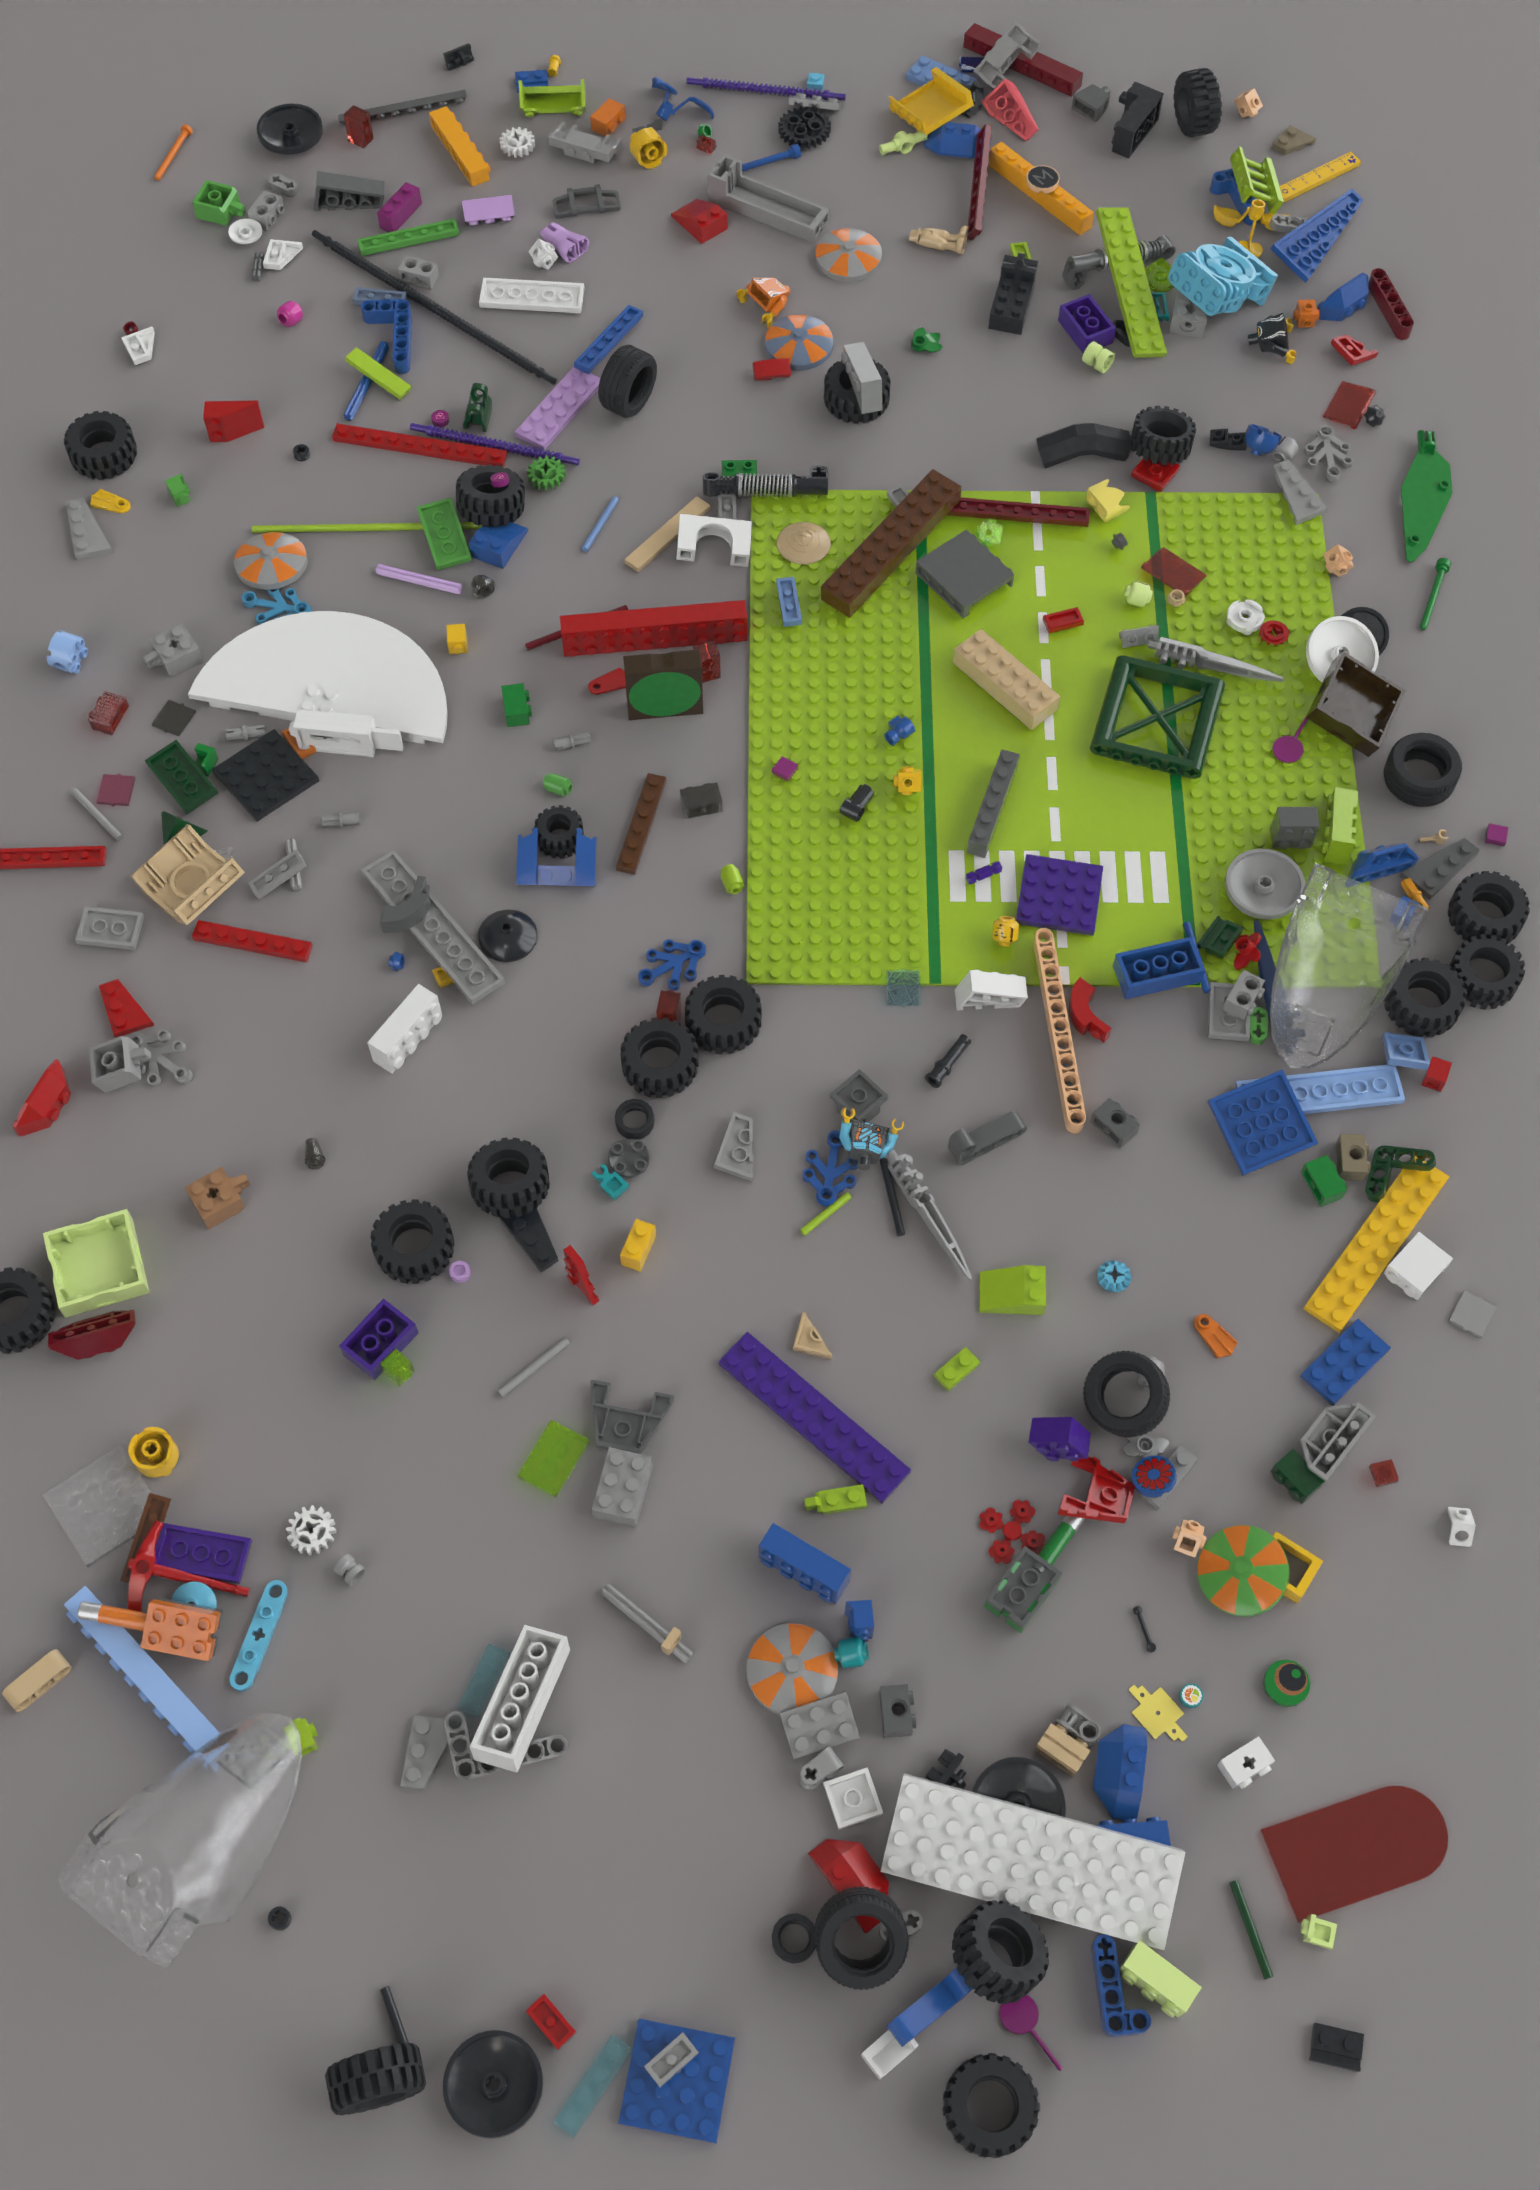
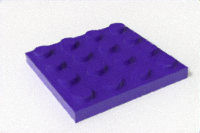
M1026 854L1016 921L1021 925L1094 936L1104 866Z

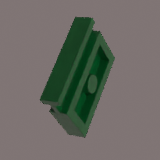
M1217 916L1198 942V948H1203L1205 952L1223 960L1242 934L1243 927L1226 919L1224 921L1220 919V916Z

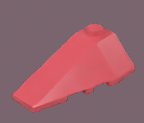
M1004 79L981 101L992 117L996 118L1025 141H1028L1039 131L1022 95L1013 82Z

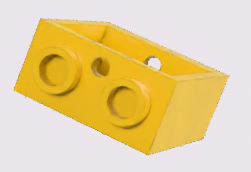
M1275 1531L1273 1537L1279 1542L1281 1547L1309 1565L1298 1585L1294 1587L1288 1583L1284 1596L1298 1603L1323 1563V1560Z

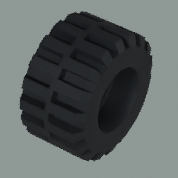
M559 805L556 808L551 806L549 810L547 808L544 809V813H539L534 828H538L540 851H544V854L547 856L550 854L551 858L559 856L561 859L566 855L568 857L572 856V853H576L577 828L583 830L581 816L578 815L577 811H571V807L563 808V805ZM556 829L567 830L566 833L561 835H554L551 833Z

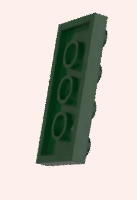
M174 740L145 760L148 767L186 815L218 794L213 784L177 740Z

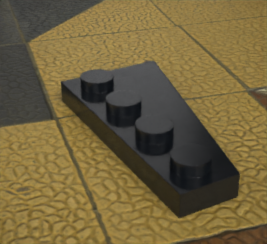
M533 1207V1211L530 1213H522V1216L519 1217L514 1215L510 1216V1218H504L502 1215H499L500 1221L541 1273L559 1261L536 1207Z

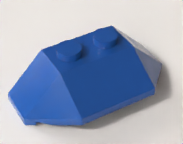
M947 122L928 134L924 147L929 148L938 155L975 158L977 133L980 129L972 124Z
M1362 272L1335 290L1324 302L1318 304V320L1342 321L1347 317H1351L1359 309H1363L1367 303L1366 300L1369 293L1368 275Z
M1406 843L1388 846L1381 845L1370 851L1363 850L1353 862L1345 885L1348 888L1400 873L1415 865L1419 857Z
M1123 1724L1098 1742L1093 1790L1112 1819L1122 1821L1125 1819H1137L1143 1791L1147 1754L1146 1728Z

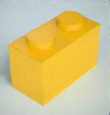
M639 1219L635 1220L620 1253L622 1266L641 1272L656 1238V1225Z

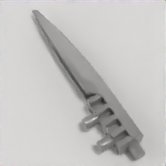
M1161 637L1159 642L1149 641L1148 648L1156 650L1155 658L1161 655L1159 660L1161 664H1166L1169 657L1172 658L1171 662L1173 663L1175 659L1179 660L1177 667L1183 669L1186 662H1189V667H1193L1194 664L1197 668L1203 670L1206 668L1254 679L1285 681L1283 677L1224 655L1206 651L1200 646Z
M895 1150L890 1151L888 1156L891 1162L888 1164V1169L909 1204L917 1209L929 1230L962 1274L969 1281L972 1280L957 1242L934 1203L935 1199L932 1194L927 1193V1186H920L923 1181V1174L918 1172L917 1169H910L913 1164L912 1156L906 1155V1153L898 1156Z

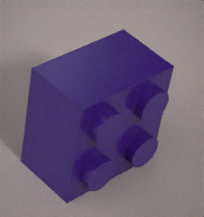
M1073 1417L1032 1418L1028 1443L1049 1461H1059V1459L1078 1461L1079 1459H1088L1091 1433Z

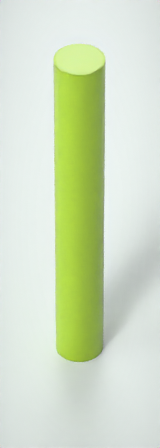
M848 1192L843 1194L833 1204L800 1229L801 1234L806 1236L851 1200V1195Z

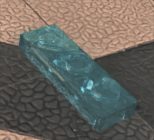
M488 1643L458 1705L460 1710L480 1718L510 1656L508 1651Z

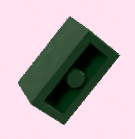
M1294 1449L1279 1460L1270 1471L1275 1481L1283 1484L1289 1490L1290 1496L1301 1504L1319 1490L1325 1482L1307 1468L1306 1461Z

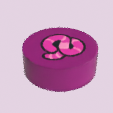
M436 410L432 413L431 419L434 426L444 427L448 425L449 415L446 411Z
M504 472L495 473L491 476V483L494 487H504L510 482L508 474Z

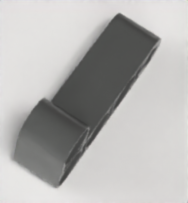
M1012 1111L970 1133L964 1128L957 1130L950 1136L948 1149L958 1164L964 1165L1021 1136L1028 1128L1017 1111Z

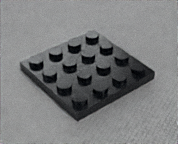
M275 729L212 769L213 774L256 822L319 782V777Z

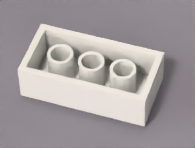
M420 984L413 989L367 1042L374 1063L392 1074L403 1065L406 1057L416 1050L418 1043L428 1036L430 1029L437 1025L442 1018L440 1003L436 994Z

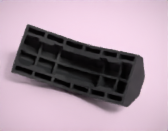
M1096 423L1073 424L1036 439L1045 469L1085 455H1097L1126 461L1132 443L1129 431Z

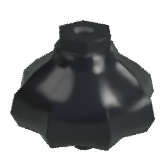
M1377 405L1368 407L1367 412L1364 414L1366 423L1372 427L1381 425L1385 418L1383 409Z

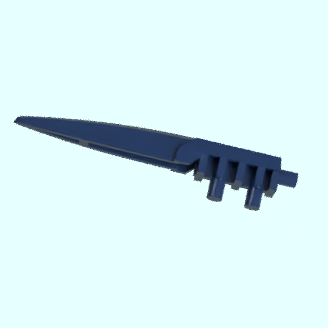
M1258 919L1254 920V933L1257 932L1261 935V940L1256 946L1261 954L1257 963L1259 976L1265 980L1262 988L1265 989L1263 995L1276 1047L1277 1049H1284L1285 1056L1288 1057L1293 1055L1292 1048L1296 1046L1298 1039L1305 1038L1304 1030H1293V1020H1299L1300 1013L1288 1012L1289 1004L1282 1003L1285 999L1284 992L1282 991L1264 932Z

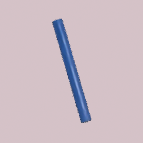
M1190 922L1183 923L1186 938H1193L1200 956ZM1204 972L1200 983L1203 993H1209L1211 988L1206 972Z

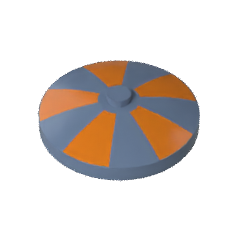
M802 314L789 315L778 319L768 328L765 335V350L770 359L789 358L791 370H808L823 364L830 357L833 350V335L830 328L815 317Z

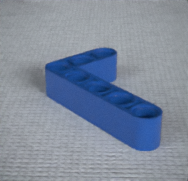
M406 299L363 301L361 303V311L365 323H394L392 352L394 368L398 374L408 373L410 371L412 337L410 302Z

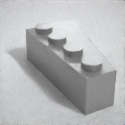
M859 342L843 345L844 353H841L842 363L846 366V371L849 374L861 413L881 411L882 379L865 343Z

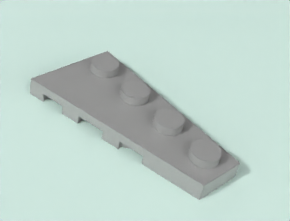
M84 498L65 501L76 559L80 560L113 553Z

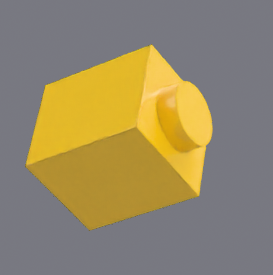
M465 624L446 625L449 654L468 653Z

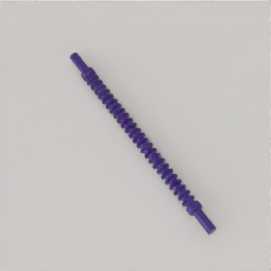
M410 424V430L423 432L428 436L435 435V437L440 436V438H449V440H459V442H468V444L473 443V445L478 444V446L482 445L483 447L507 450V453L511 451L512 454L516 452L517 455L521 453L522 456L526 454L527 457L529 455L531 458L535 456L536 459L539 457L544 459L545 456H548V459L555 457V461L560 459L561 462L579 465L580 461L579 458L566 456L561 452L554 453V451L540 450V448L535 449V447L530 448V446L516 445V443L511 444V442L506 443V441H497V439H487V437L473 436L472 433L468 435L467 432L463 434L462 431L460 433L457 430L454 432L453 429L449 431L448 428L444 430L443 427L441 429L439 426L435 428L434 425Z

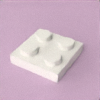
M868 1767L823 1782L838 1830L883 1815Z

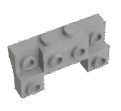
M1015 21L1006 33L996 41L991 51L986 53L985 58L973 71L974 76L986 84L990 91H993L1004 79L1009 80L1003 74L1020 53L1032 59L1041 48L1040 41Z
M564 121L548 137L549 145L564 149V155L595 163L597 159L609 163L611 158L616 157L622 148V138H618L615 143L610 141V135L607 134L601 142V137L577 131V125H574L572 129H567Z

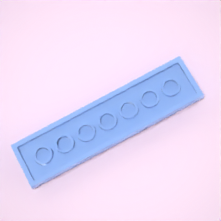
M1389 1064L1286 1076L1304 1114L1401 1104L1405 1101L1397 1068ZM1258 1079L1236 1081L1235 1088Z

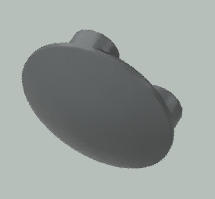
M623 1139L612 1144L608 1161L611 1169L620 1176L632 1178L642 1174L647 1169L650 1155L647 1147L641 1140Z

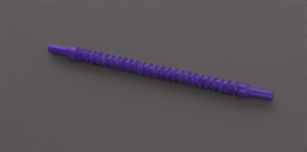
M687 77L686 84L700 85L703 88L710 86L711 89L719 87L720 90L728 88V90L733 89L735 91L737 89V91L742 90V92L746 90V92L751 91V93L753 91L758 93L759 91L760 94L762 92L765 94L768 92L770 95L771 93H774V95L778 93L779 96L780 94H783V96L787 94L788 97L789 95L794 96L796 93L806 94V97L812 98V95L821 96L823 100L836 98L837 100L845 101L846 94L833 93L829 90L822 91L821 89L820 91H817V89L813 91L812 88L811 90H808V88L804 90L803 87L802 89H799V87L795 89L794 86L786 88L785 85L777 87V85L772 86L770 84L768 86L767 84L763 85V83L758 85V83L754 84L753 82L752 84H749V82L745 84L744 81L736 83L735 80L727 82L726 79L718 81L717 78L709 80L708 77H703V79Z

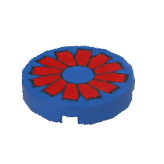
M1162 1456L1145 1457L1136 1463L1132 1470V1481L1135 1488L1146 1497H1160L1162 1494L1170 1492L1176 1484L1177 1474L1174 1465Z

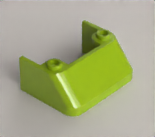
M581 79V85L524 87L522 80H519L521 113L525 114V117L551 113L583 115V112H586V86L584 79Z

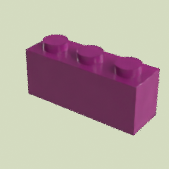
M405 182L377 212L379 227L387 232L397 231L422 204L420 188Z

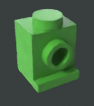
M182 474L165 480L168 492L177 507L190 502V497L188 496L190 490Z

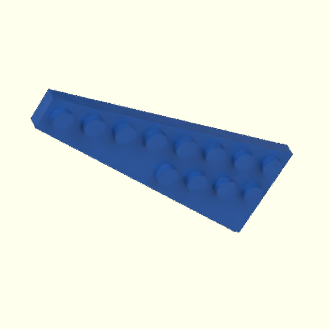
M1350 189L1278 240L1270 249L1306 283L1356 212L1363 199L1353 189Z

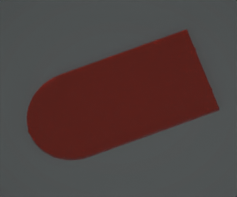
M1404 1786L1383 1787L1261 1829L1269 1854L1272 1857L1298 1923L1302 1922L1310 1914H1314L1317 1917L1428 1877L1441 1865L1448 1847V1831L1444 1817L1439 1809L1424 1794Z

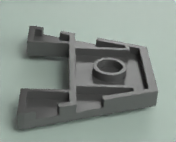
M591 1380L597 1448L608 1450L611 1447L641 1454L674 1402V1395L655 1392L650 1413L606 1405L611 1387L610 1383Z

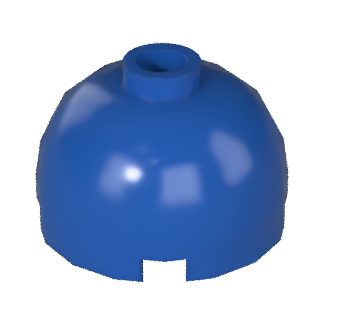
M1249 424L1245 434V443L1252 449L1251 453L1261 456L1262 453L1268 454L1273 452L1279 444L1282 435L1275 431L1272 434L1265 427Z

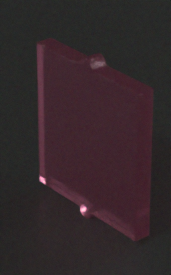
M103 774L97 804H106L112 807L115 805L129 806L135 776Z

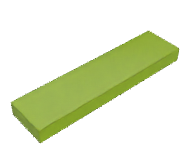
M357 347L345 357L347 363L399 400L411 391V385Z

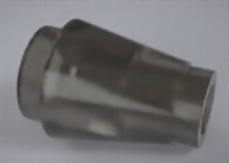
M309 1138L305 1142V1164L309 1169L317 1170L324 1166L326 1159L316 1138Z

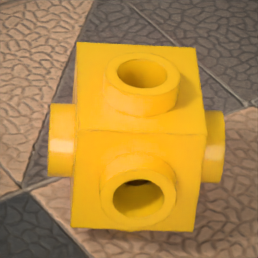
M904 766L902 769L897 770V775H894L893 778L894 787H897L898 792H901L902 795H912L913 792H921V770L913 769L911 766Z

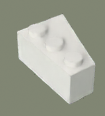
M970 970L955 988L957 1010H963V1007L975 1006L977 1010L987 1005H994L995 1009L1018 1008L1028 998L1026 978L1015 974L1006 975L999 974L998 972L990 973Z

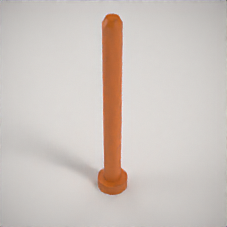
M183 124L180 128L181 133L154 175L155 180L158 181L162 178L186 137L192 134L193 130L189 125Z

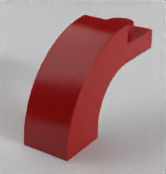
M1079 977L1073 986L1069 1001L1071 1022L1082 1036L1089 1031L1095 1039H1099L1104 1043L1109 1038L1111 1027L1096 1017L1090 1010L1089 1002L1094 997L1095 988Z

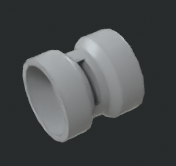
M347 1554L338 1561L334 1567V1572L339 1576H343L349 1586H353L363 1577L366 1569L361 1564H356L355 1559L350 1554Z

